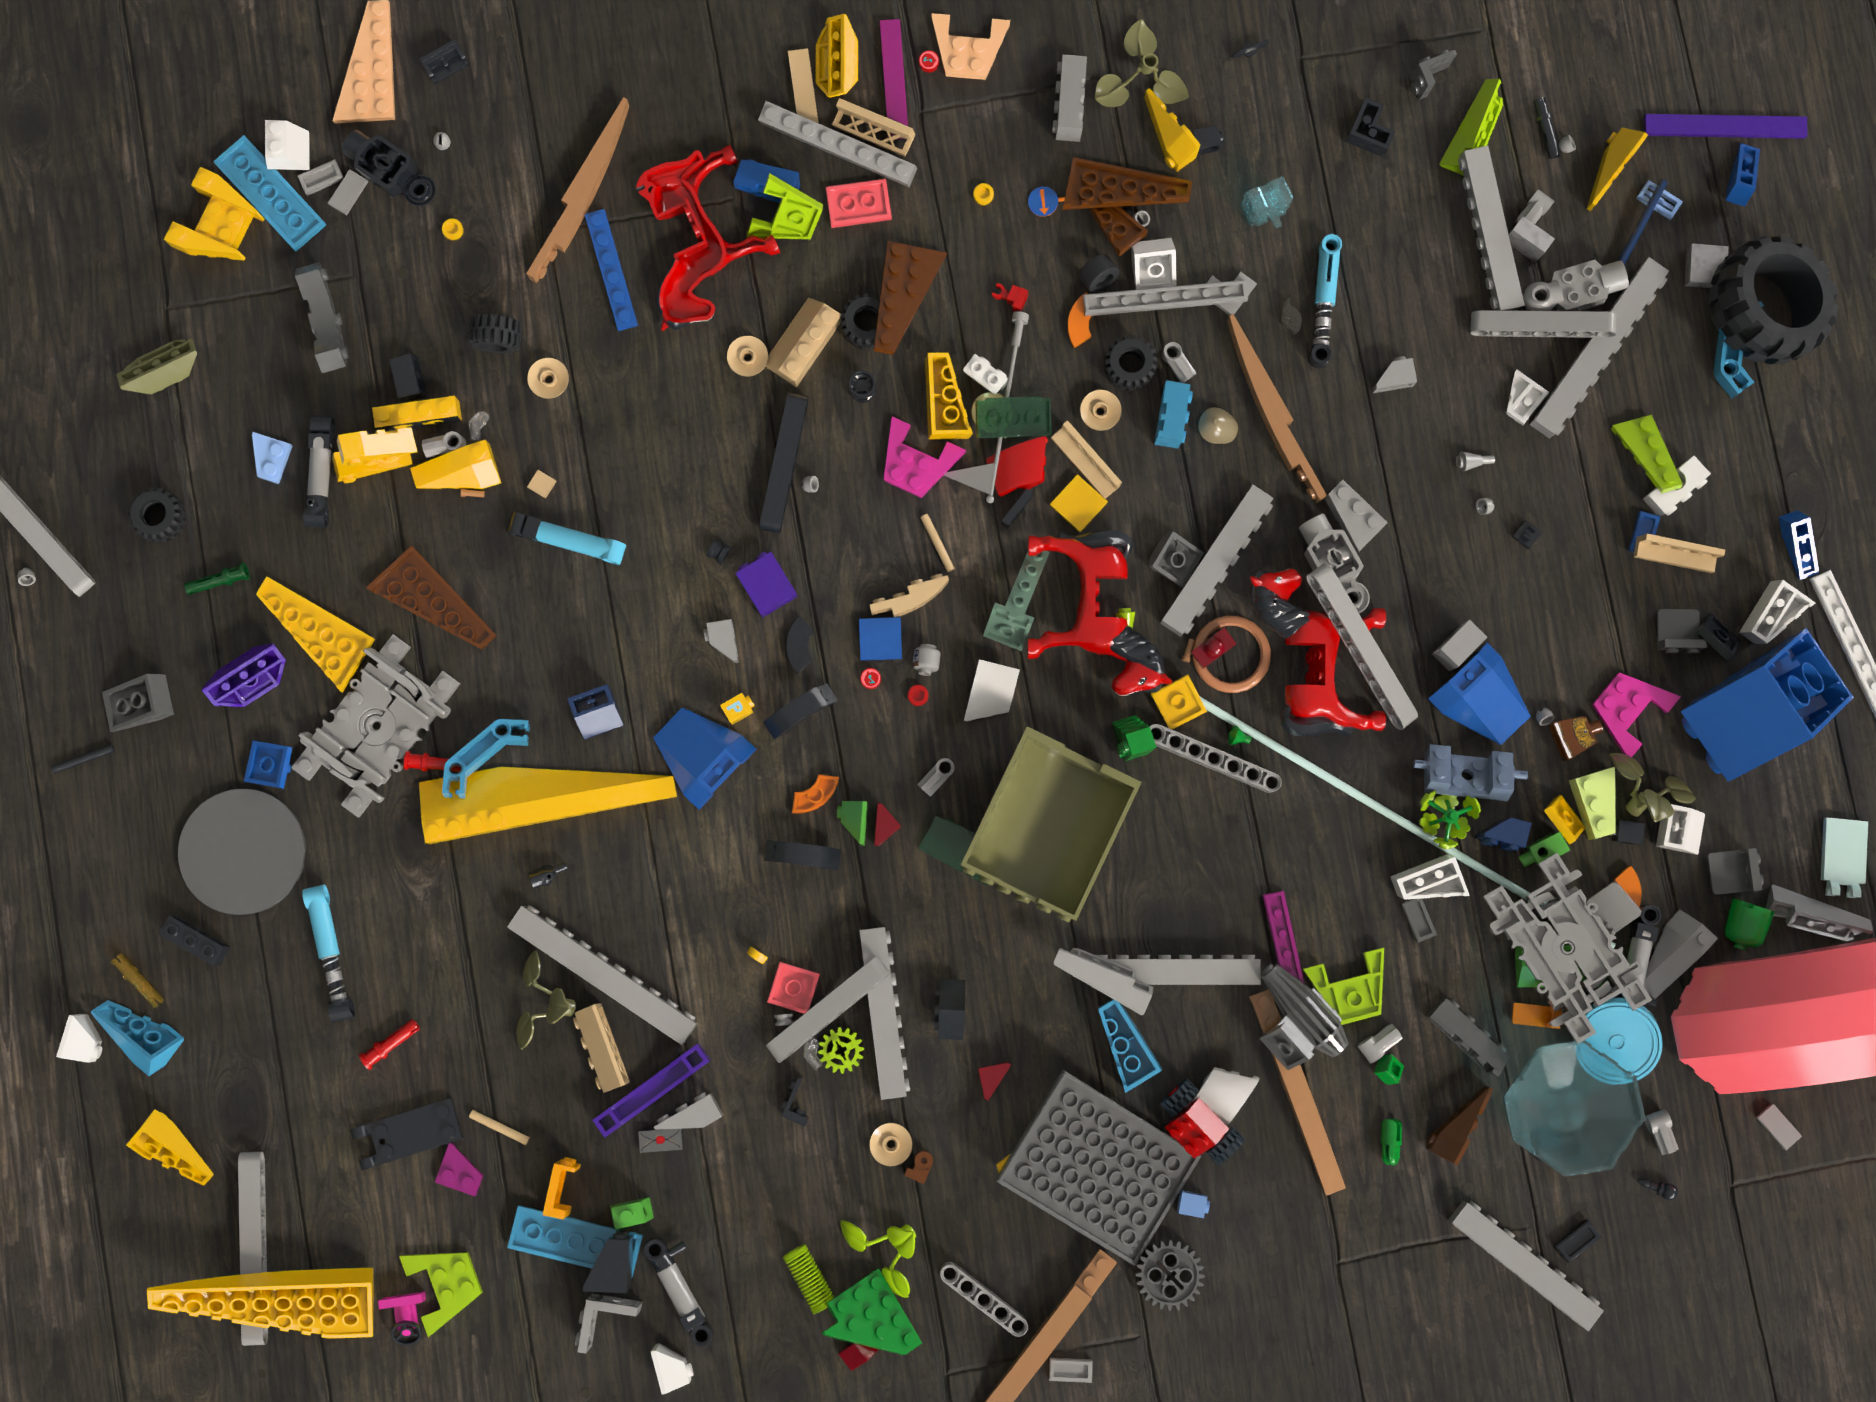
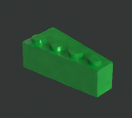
M1136 715L1112 722L1119 743L1116 746L1120 758H1124V761L1147 755L1156 748L1150 727L1142 720L1140 721V718Z

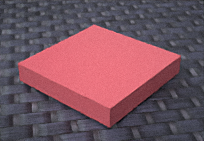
M779 962L767 1002L805 1014L809 1011L820 974Z

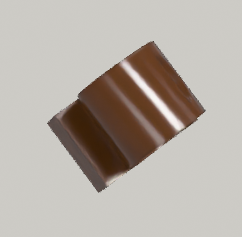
M923 1150L915 1155L913 1169L907 1167L904 1176L924 1184L933 1164L932 1155L928 1151Z

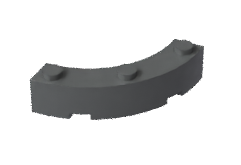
M320 262L297 268L295 270V278L303 300H308L310 312H308L311 330L317 338L314 341V348L322 373L346 367V359L349 358V355L344 346L340 328L343 321L340 313H336L326 281L329 280L328 273L325 268L321 267Z

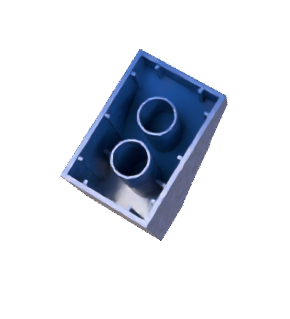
M1805 628L1693 700L1681 711L1684 716L1682 723L1686 732L1692 738H1699L1707 750L1706 760L1710 768L1718 774L1722 773L1729 782L1812 739L1854 697L1810 632Z

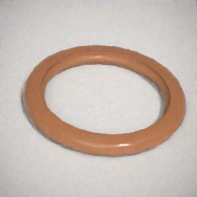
M1227 615L1216 618L1200 630L1195 639L1193 650L1204 643L1215 630L1225 626H1238L1248 630L1256 638L1260 647L1261 658L1259 666L1249 678L1237 683H1228L1215 678L1208 671L1207 667L1202 669L1193 657L1195 669L1209 686L1218 691L1226 693L1247 691L1256 686L1268 671L1271 661V649L1268 639L1263 630L1247 618Z

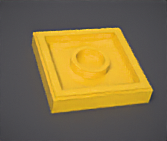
M1077 474L1052 501L1050 506L1078 532H1081L1108 501Z
M1188 674L1162 687L1158 692L1151 693L1168 728L1171 730L1207 712Z
M1561 794L1555 797L1544 810L1568 844L1576 841L1585 829L1584 824Z

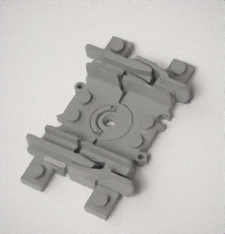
M394 634L380 652L373 648H364L363 652L378 662V668L368 663L364 669L360 670L363 673L361 675L362 681L357 679L350 681V687L355 691L348 692L335 710H330L335 716L333 722L328 723L326 720H323V727H317L314 735L309 732H303L298 735L301 738L300 742L307 748L291 767L309 781L321 765L331 769L330 773L353 788L341 805L359 818L372 800L381 803L385 799L369 787L371 782L379 787L381 784H385L391 777V770L400 772L403 769L402 764L397 761L404 759L405 752L410 751L416 742L422 741L418 736L420 729H425L429 732V725L437 715L445 719L450 714L451 709L444 703L449 700L461 684L442 671L429 687L412 673L405 671L406 669L399 663L411 647ZM420 692H422V695L416 702L413 696L418 698ZM375 722L380 723V728L377 730L373 728ZM358 747V749L355 751V753H353L352 751H349V750H348V749H356V748ZM348 765H350V766H352V767H354V768H356V769H359V770L364 771V772L361 774V776L358 778L357 781H356V780H353V779H355L361 772H359V771H357V770H355V769H352V768L349 767Z
M1558 853L1538 864L1549 883L1527 895L1525 898L1527 901L1530 900L1528 903H1525L1523 899L1513 903L1503 886L1498 887L1483 898L1497 918V920L1490 924V932L1498 935L1504 931L1507 939L1512 941V949L1516 946L1521 947L1523 954L1518 959L1524 960L1534 978L1542 982L1536 986L1537 992L1543 994L1548 991L1547 998L1549 1001L1547 1002L1555 1012L1565 1007V1013L1548 1023L1553 1027H1558L1564 1023L1575 1042L1579 1044L1596 1034V1031L1585 1015L1593 1010L1590 1005L1591 1002H1594V1006L1597 1007L1621 993L1631 1010L1634 1011L1650 1002L1652 998L1639 978L1637 979L1639 975L1644 973L1641 963L1634 962L1629 965L1622 954L1623 947L1613 949L1611 946V942L1616 939V936L1610 935L1600 918L1592 914L1597 911V904L1590 902L1586 905L1587 898L1582 890L1576 886L1570 890L1566 889L1565 885L1581 877L1582 873L1579 870H1574L1570 873ZM1550 891H1554L1559 901L1551 902L1540 907L1539 905L1555 899L1550 893ZM1532 909H1536L1534 911L1536 912L1539 918H1537L1535 914L1531 911ZM1547 917V919H1548L1549 922L1551 923L1552 927L1548 924V922H1540V921H1541L1542 919H1544V918ZM1564 944H1569L1571 946V950L1569 952L1564 951ZM1579 969L1581 970V972L1583 973V975H1584L1585 978H1586V980H1584V981H1582V982H1580L1581 979H1582V975H1581ZM1607 976L1610 978V980H1611L1612 983L1614 984V986L1611 988V986H1610V984H1609V982H1608V980H1607V981H1605L1599 988H1597L1595 991L1593 990V989H1595L1597 986H1599V985L1605 980V978H1606ZM1582 985H1583L1584 989L1586 990V992H1587V993L1589 992V994L1585 995V993H1584V991H1583V989H1582V987H1581Z

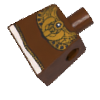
M1586 716L1548 724L1562 761L1572 759L1596 744L1594 735L1603 731L1599 720L1589 723Z

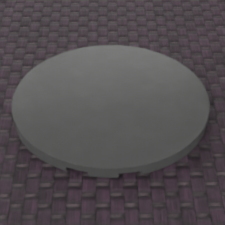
M251 789L225 791L203 802L187 820L178 845L180 871L189 890L208 907L219 912L234 915L258 913L282 901L299 880L304 867L306 852L304 833L294 813L287 805L274 796Z

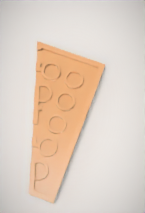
M388 0L367 2L333 117L334 124L395 120L390 2Z

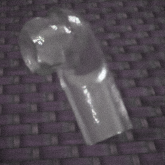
M485 411L478 412L469 421L470 439L472 441L481 440L480 429L489 420V415Z
M811 1038L805 1043L803 1056L812 1068L817 1070L823 1064L816 1056L819 1041Z

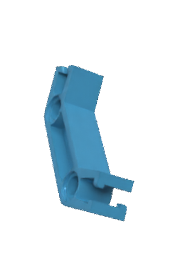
M1761 301L1758 302L1761 307L1764 306ZM1719 329L1714 376L1732 399L1752 385L1754 381L1741 366L1743 351L1740 349L1732 350L1723 341L1726 336ZM1724 367L1729 368L1730 374L1724 371ZM1733 377L1741 384L1742 387L1740 389L1733 381Z
M498 719L453 755L444 766L442 787L444 798H452V793L449 792L450 782L460 781V790H456V794H458L459 798L465 799L467 777L505 745L528 746L529 737L527 735H523V737L513 736L512 730L525 729V731H529V721ZM500 728L507 729V733L503 736L496 734ZM455 766L462 768L458 774H452L451 769Z

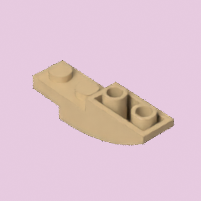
M937 574L931 576V580L925 582L922 579L910 582L911 585L907 586L908 595L902 592L893 595V599L885 600V598L873 600V604H870L871 614L876 615L892 610L893 616L896 618L920 608L943 590L949 582L948 575Z

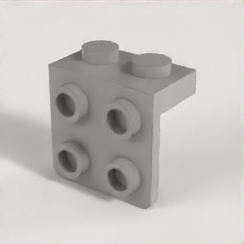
M1617 882L1610 883L1586 900V905L1590 902L1597 904L1598 909L1592 914L1600 918L1612 936L1641 915V909Z

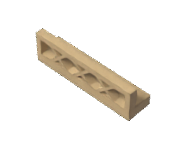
M839 98L836 104L838 113L833 121V127L906 157L915 137L913 128ZM843 114L850 116L853 122L846 126L839 124ZM864 122L869 124L870 131L865 133L858 131L857 125ZM884 130L888 133L889 138L880 141L876 138L875 133ZM898 138L906 139L903 150L895 147L893 140Z
M1067 420L1062 428L1051 437V440L1103 498H1108L1120 487L1122 482Z
M1652 534L1636 537L1634 551L1635 558L1708 573L1715 572L1716 559L1725 554L1724 549Z

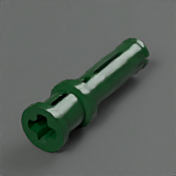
M241 562L239 566L225 567L217 574L186 582L184 587L186 593L192 595L224 584L230 586L242 579L249 580L250 573L247 565Z

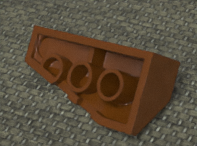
M1484 1086L1442 1124L1435 1133L1430 1134L1426 1142L1428 1144L1426 1149L1458 1166L1471 1141L1467 1137L1477 1128L1478 1119L1476 1117L1484 1112L1494 1089Z

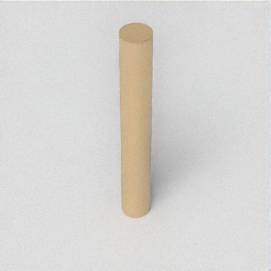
M929 515L921 516L920 518L947 572L954 570L955 568Z
M472 1110L469 1118L524 1145L530 1139V1137L475 1110Z

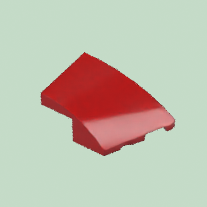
M1046 436L1025 441L1000 451L995 479L998 495L1004 496L1019 487L1024 490L1031 489L1044 482L1045 446L1048 443ZM995 454L986 458L987 464L994 463Z

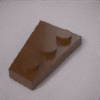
M1119 206L1089 208V211L1118 256H1121L1147 236L1148 230Z

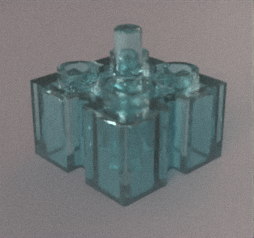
M1282 176L1262 187L1259 186L1247 191L1240 205L1250 227L1255 224L1257 226L1263 225L1268 222L1267 218L1270 217L1276 229L1282 226L1279 217L1287 213L1286 211L1290 207L1289 204L1292 202L1293 196Z

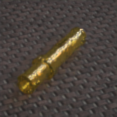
M122 953L116 956L121 963L115 958L111 963L123 974V978L128 980L154 1009L158 1007L159 1004L155 999L160 1004L165 999L159 995L138 972L139 969L136 966L133 967Z

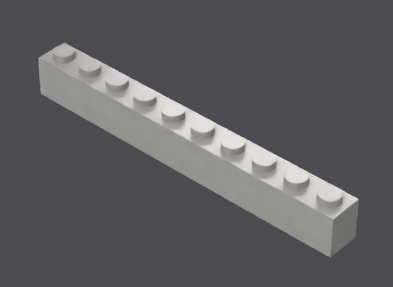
M1650 257L1642 263L1630 280L1629 287L1623 290L1609 310V312L1616 313V335L1609 338H1590L1529 425L1549 439L1555 434L1558 436L1565 427L1563 422L1566 418L1570 419L1577 409L1574 407L1577 402L1581 403L1588 394L1586 389L1589 385L1593 386L1599 379L1598 372L1600 369L1604 370L1611 361L1608 359L1612 353L1616 354L1622 346L1620 341L1623 336L1627 338L1632 332L1633 327L1631 325L1635 320L1638 322L1645 313L1642 310L1646 304L1650 305L1655 299L1656 295L1654 292L1656 289H1661L1668 280L1665 276L1669 270Z
M530 905L528 907H520L507 926L510 930L679 1044L683 1045L698 1024L694 1021L696 1018L694 1015L686 1010L682 1013L677 1009L678 1005L670 999L665 1001L659 997L661 993L650 987L648 990L642 986V980L634 975L632 978L626 975V970L620 965L615 964L613 966L608 963L609 958L602 953H593L590 950L591 946L582 940L577 942L573 939L574 935L564 928L562 931L556 928V922L548 917L545 919L538 915L539 911Z

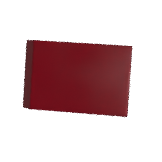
M879 803L877 806L875 846H880L901 828V825L883 804Z
M1003 1062L978 1068L984 1099L987 1101L1010 1068V1063Z
M851 1342L838 1355L852 1371L867 1362L879 1349Z

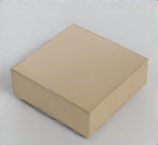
M538 470L527 488L546 499L556 480Z

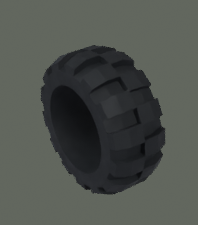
M1772 236L1771 238L1760 237L1748 241L1726 256L1724 262L1718 265L1712 277L1711 284L1713 287L1710 288L1708 293L1709 307L1714 309L1715 314H1713L1711 319L1716 330H1722L1726 336L1723 341L1732 350L1740 349L1744 352L1743 357L1754 362L1765 361V364H1786L1809 353L1821 345L1828 337L1832 329L1831 326L1834 325L1839 306L1834 304V300H1836L1838 292L1836 283L1831 282L1827 275L1830 272L1829 268L1823 260L1818 261L1812 255L1814 252L1803 243L1794 245L1791 238ZM1755 274L1771 279L1783 290L1791 306V327L1775 322L1763 311L1754 291Z

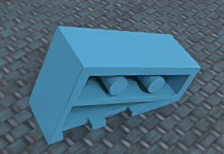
M1165 381L1154 445L1178 449L1180 444L1185 442L1186 431H1184L1185 423H1188L1190 412L1187 411L1188 403L1191 404L1193 391H1190V384Z

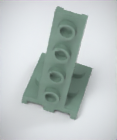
M1042 551L1036 556H1028L1027 552L1006 605L1003 606L995 602L983 634L984 637L1022 651L1034 617L1026 615L1025 612L1050 553L1049 551Z

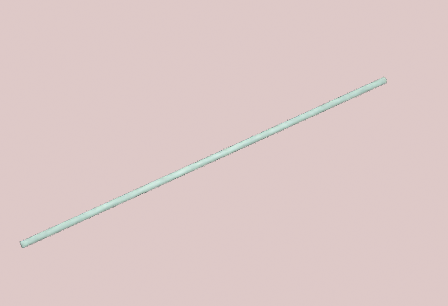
M1200 697L1207 711L1233 726H1238L1244 733L1437 848L1455 856L1456 859L1525 900V897L1531 894L1454 847H1451V849L1440 848L1438 843L1433 842L1437 837L1424 833L1423 829ZM1611 942V946L1614 949L1616 944Z

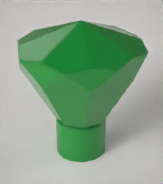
M1233 726L1228 735V743L1231 745L1242 742L1249 744L1251 736L1244 734L1238 726Z

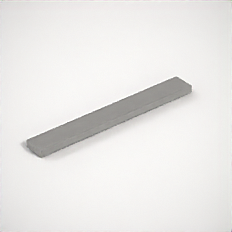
M1246 280L1083 295L1085 316L1248 301Z

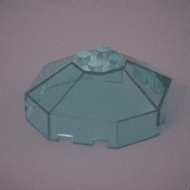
M1586 1040L1579 1044L1574 1041L1537 1048L1504 1097L1513 1141L1562 1176L1613 1169L1617 1159L1633 1139L1634 1133L1646 1119L1636 1075L1626 1071L1612 1058L1592 1047V1044Z

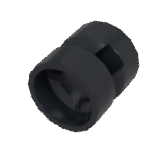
M861 370L852 374L849 380L851 397L859 403H866L873 399L876 393V383L871 373Z

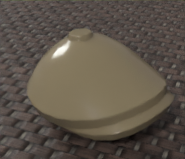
M1214 407L1207 409L1201 415L1198 421V430L1206 441L1214 444H1226L1235 439L1238 433V424L1228 412Z

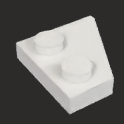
M1516 370L1506 414L1523 426L1548 396L1549 392Z

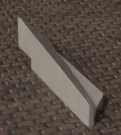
M1771 885L1766 909L1775 911L1774 916L1786 918L1787 926L1843 941L1853 940L1854 935L1863 932L1873 933L1872 923L1867 918L1776 885Z
M1062 948L1058 950L1054 960L1055 966L1136 1013L1144 1015L1153 994V987L1135 981L1136 971L1078 948H1072L1070 952Z

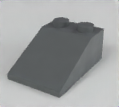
M145 674L102 692L110 732L159 721L174 715L167 679L164 674Z

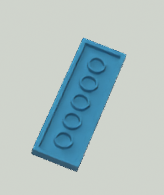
M245 135L213 161L295 251L299 250L326 226L325 222L276 169H267L266 158Z
M518 1205L507 1248L592 1269L607 1239L616 1231L625 1230L571 1217H566L563 1220L544 1216L542 1210ZM629 1232V1235H634L633 1277L643 1235Z

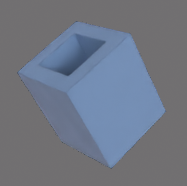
M1183 1190L1179 1192L1176 1210L1179 1214L1204 1218L1205 1213L1208 1214L1210 1201L1207 1200L1206 1195Z

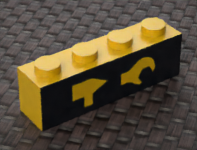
M455 396L372 408L375 428L377 430H385V432L394 431L398 428H419L462 421L460 402Z

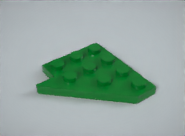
M879 1268L825 1303L836 1323L822 1332L824 1336L899 1355H906L922 1344Z

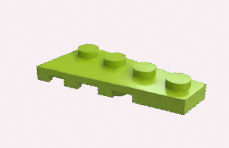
M1652 415L1612 425L1611 430L1613 433L1620 437L1621 443L1626 449L1628 448L1631 451L1638 465H1642L1646 471L1645 474L1661 494L1682 487L1681 479Z

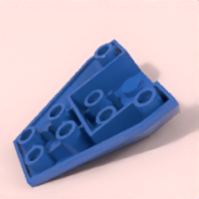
M1488 642L1447 683L1443 684L1428 698L1443 715L1499 745H1502L1531 717L1502 657Z
M681 708L653 737L683 795L699 810L710 800L715 790L740 764H744L757 750L741 734L684 708Z

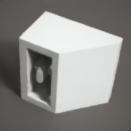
M1672 805L1674 814L1669 818L1660 820L1656 847L1698 855L1705 814L1692 808Z

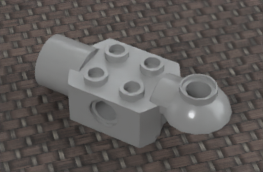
M1596 260L1558 270L1554 272L1550 283L1534 282L1524 290L1523 300L1525 308L1528 311H1551L1554 307L1557 308V311H1583L1603 305L1608 294L1629 287L1628 276L1621 260L1603 266ZM1542 293L1546 299L1539 301L1536 299L1535 294Z
M1325 514L1308 520L1299 527V530L1309 546L1304 553L1309 565L1314 571L1323 563L1328 564L1335 572L1346 593L1356 597L1357 602L1353 604L1358 613L1363 612L1369 604L1370 595L1366 587L1356 582L1355 579L1364 565L1345 531L1333 530Z

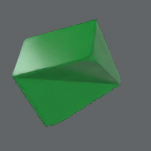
M1392 1054L1383 1055L1378 1059L1374 1074L1387 1085L1398 1084L1404 1065Z

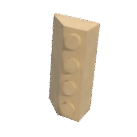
M808 298L768 355L765 367L797 387L841 324V314L825 303Z
M594 1004L575 1012L574 1024L577 1030L581 1029L583 1035L580 1038L583 1048L589 1051L590 1057L588 1062L591 1069H595L598 1077L595 1078L599 1090L602 1089L603 1092H607L630 1083L602 1004Z

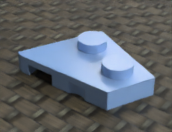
M253 432L252 439L257 477L279 484L292 445Z

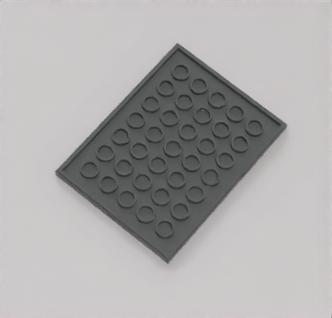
M1062 1070L995 1181L1135 1266L1201 1156L1193 1158L1178 1141L1065 1070Z

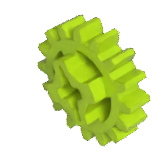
M839 1027L837 1033L831 1029V1036L824 1035L823 1037L826 1041L819 1043L823 1049L819 1050L818 1053L824 1055L820 1061H827L825 1068L827 1069L832 1066L833 1073L837 1071V1068L840 1069L841 1074H844L845 1068H848L851 1072V1065L859 1066V1063L856 1061L857 1058L863 1059L859 1051H863L864 1047H859L858 1045L862 1042V1039H855L856 1032L850 1035L849 1028L842 1032L841 1027ZM839 1036H845L851 1041L848 1043L843 1042ZM832 1040L834 1044L833 1049L827 1053L828 1044ZM838 1044L841 1045V1047L847 1048V1050L844 1052L845 1058L841 1054H836ZM855 1048V1056L850 1060V1050ZM834 1058L840 1059L843 1065L836 1064L831 1060Z

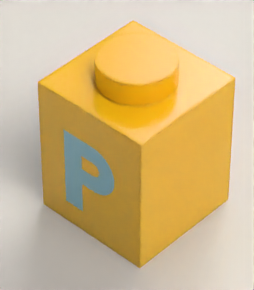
M743 693L720 705L732 725L754 713L751 709L754 707L749 695L744 697Z

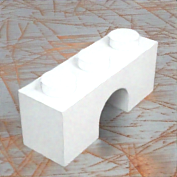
M1695 456L1686 460L1676 469L1683 484L1680 489L1661 494L1657 488H1654L1643 498L1657 516L1661 517L1664 514L1669 516L1677 509L1675 505L1679 501L1684 503L1692 496L1691 491L1695 487L1700 489L1708 482L1706 478L1711 473Z

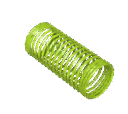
M803 1244L784 1255L782 1259H784L785 1264L790 1263L787 1267L794 1265L789 1271L793 1270L791 1274H794L793 1277L798 1276L794 1281L799 1280L796 1284H800L798 1288L802 1287L800 1291H803L802 1294H806L804 1298L808 1297L806 1301H809L807 1304L810 1305L809 1308H811L812 1314H816L827 1308L825 1303L833 1299L834 1295H831L832 1292L828 1288L829 1285H826L827 1281H824L825 1278H822L823 1275L819 1268H817L816 1261H813L812 1254L808 1251L806 1244Z

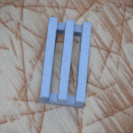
M1648 180L1636 199L1647 205L1653 194L1647 189L1649 188L1654 191L1657 185ZM1664 190L1661 196L1675 204V207L1660 197L1654 210L1671 220L1683 201Z

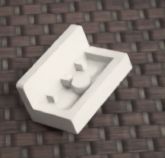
M975 354L963 369L967 375L994 395L999 390H1003L1007 385L1008 378H1006V374L999 369L993 368L989 361L982 356L979 357Z

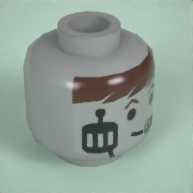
M921 644L920 647L914 650L913 668L923 676H930L931 673L938 671L940 651L934 645Z

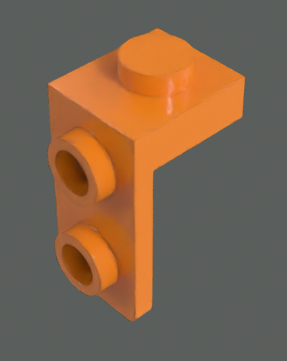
M1513 1003L1511 1022L1513 1024L1560 1029V1026L1553 1027L1548 1022L1560 1016L1563 1012H1561V1009L1555 1012L1550 1006Z

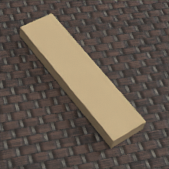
M808 48L788 51L796 112L798 115L818 123Z

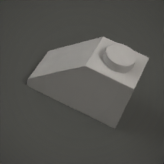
M1405 356L1395 358L1372 389L1373 393L1413 387L1417 383L1413 358L1406 359Z
M732 620L706 623L707 629H704L705 641H709L713 648L734 663H739Z

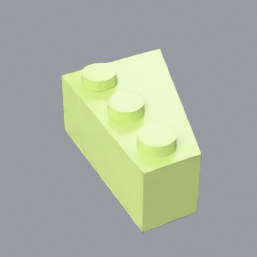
M1615 767L1569 780L1588 840L1615 833Z

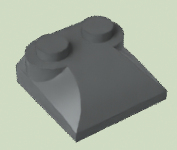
M1169 531L1160 539L1151 554L1149 566L1154 572L1160 573L1176 585L1184 588L1204 552L1174 531Z

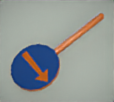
M1039 187L1031 192L1028 198V205L1035 215L1046 217L1055 212L1058 202L1064 201L1065 197L1058 198L1054 190L1049 187Z

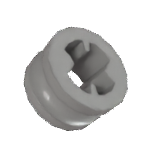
M793 1013L774 1015V1018L777 1019L775 1026L793 1024L794 1021L791 1020Z

